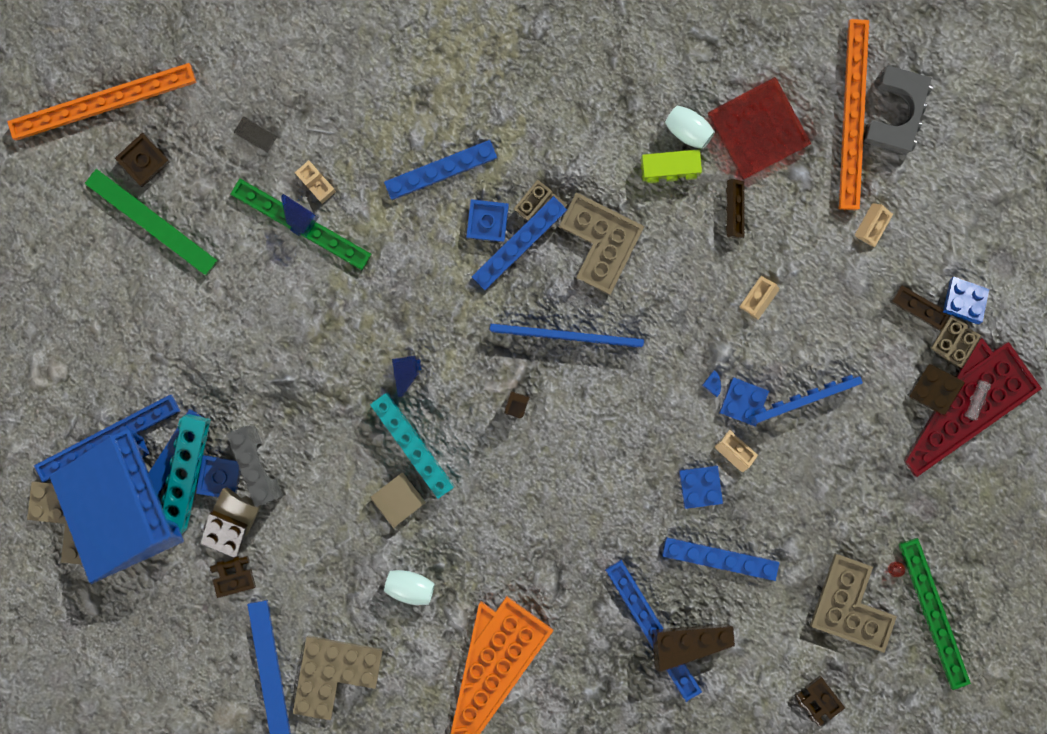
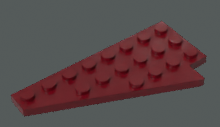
M983 338L978 340L963 367L959 369L955 376L964 381L965 384L947 414L943 416L936 411L933 412L904 459V462L915 477L924 473L1042 389L1009 342L1003 343L992 351Z

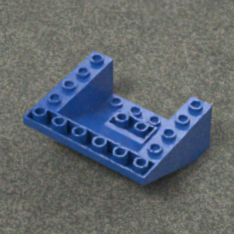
M130 429L107 438L50 476L89 583L92 584L184 542L178 524L166 519L146 469L143 457L150 454L143 437Z

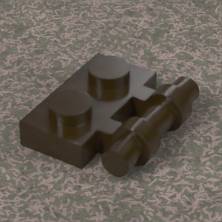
M237 556L233 560L226 562L222 560L210 566L211 573H219V577L212 580L217 598L256 588L252 569H243L244 564L250 563L248 556ZM235 567L236 573L227 575L226 569Z
M818 676L805 686L809 692L808 695L804 696L801 691L794 695L800 707L807 711L809 719L815 722L818 727L824 724L821 718L824 714L831 720L845 709L844 705L821 676ZM814 700L820 706L817 710L810 704Z

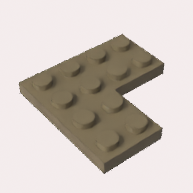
M576 192L559 228L593 244L576 279L611 295L645 226Z
M32 481L27 520L65 524L61 562L83 565L53 484Z
M835 553L810 626L885 653L897 616L861 603L873 567Z
M307 636L293 714L331 720L338 682L376 689L383 649Z

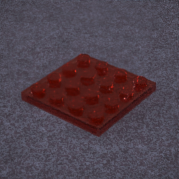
M776 77L707 113L742 180L812 144Z

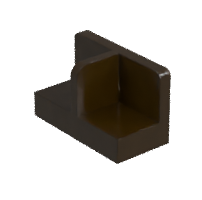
M511 391L504 414L522 418L529 397Z

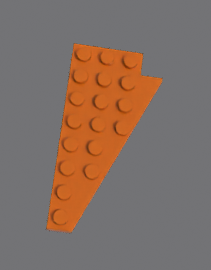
M508 596L504 598L496 611L482 601L479 603L451 734H481L554 631L550 626Z

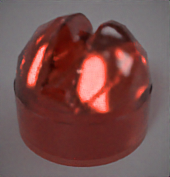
M894 561L890 563L888 571L894 577H901L905 574V567L902 563ZM893 569H901V572L893 571Z

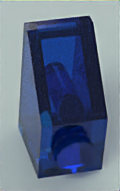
M283 194L281 199L286 223L291 226L290 231L298 236L301 234L307 236L319 217Z
M415 355L392 359L398 397L405 396L418 378L419 371L422 370L421 360L417 359Z

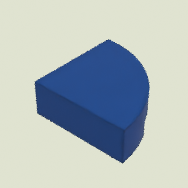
M713 370L702 386L715 397H718L720 394L721 380L718 373Z

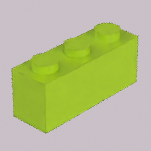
M700 149L643 154L641 157L643 181L657 183L659 179H667L668 182L677 181L681 177H686V180L697 179V176L702 173Z

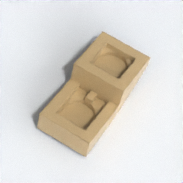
M309 160L295 172L322 204L336 192Z

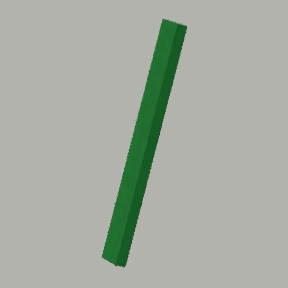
M95 169L84 183L204 275L208 276L218 263L217 259L100 170Z
M240 178L230 194L362 271L372 256L368 251Z
M914 538L902 542L898 545L949 686L952 690H956L970 685V679L919 539Z

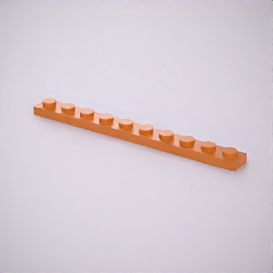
M850 19L848 21L839 209L841 210L860 209L869 20Z
M187 63L7 121L12 139L17 141L195 84L197 81L191 64Z

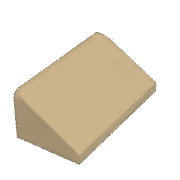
M873 203L856 231L855 236L875 247L893 213L883 205Z
M761 276L740 305V308L759 320L778 293L779 287L776 283Z
M731 430L715 445V449L741 472L750 468L758 456Z

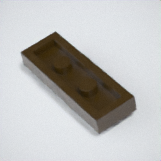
M729 179L727 180L726 188L727 237L742 239L744 238V181Z
M903 285L898 287L890 301L892 304L939 331L942 330L950 317L949 314L943 313L942 308Z

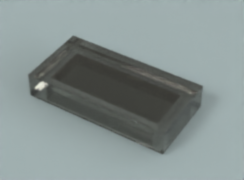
M244 116L233 132L268 153L277 138L276 135Z

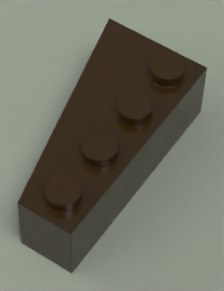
M729 624L652 630L655 669L659 672L735 646L734 628Z

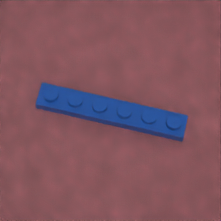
M488 140L384 181L391 200H395L497 159L491 141Z
M553 196L472 278L484 290H487L568 210Z
M852 374L842 377V381L839 383L832 381L824 384L825 388L818 390V387L807 390V395L801 396L797 394L789 397L790 401L783 403V400L771 404L772 408L767 410L765 407L754 410L755 414L749 416L751 423H759L863 384L860 376L853 377Z
M669 537L665 539L662 553L663 557L776 581L780 563L775 560Z

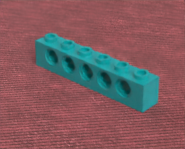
M385 393L370 404L437 499L453 489L455 485L390 395Z
M187 414L179 420V436L174 441L175 455L170 460V467L172 469L166 479L168 488L162 498L166 519L178 524L181 534L188 529L211 419ZM189 431L194 434V441L188 438ZM185 450L190 453V459L185 458ZM180 469L185 470L186 478L180 475ZM176 488L182 490V496L176 493ZM172 506L178 509V514L173 513Z

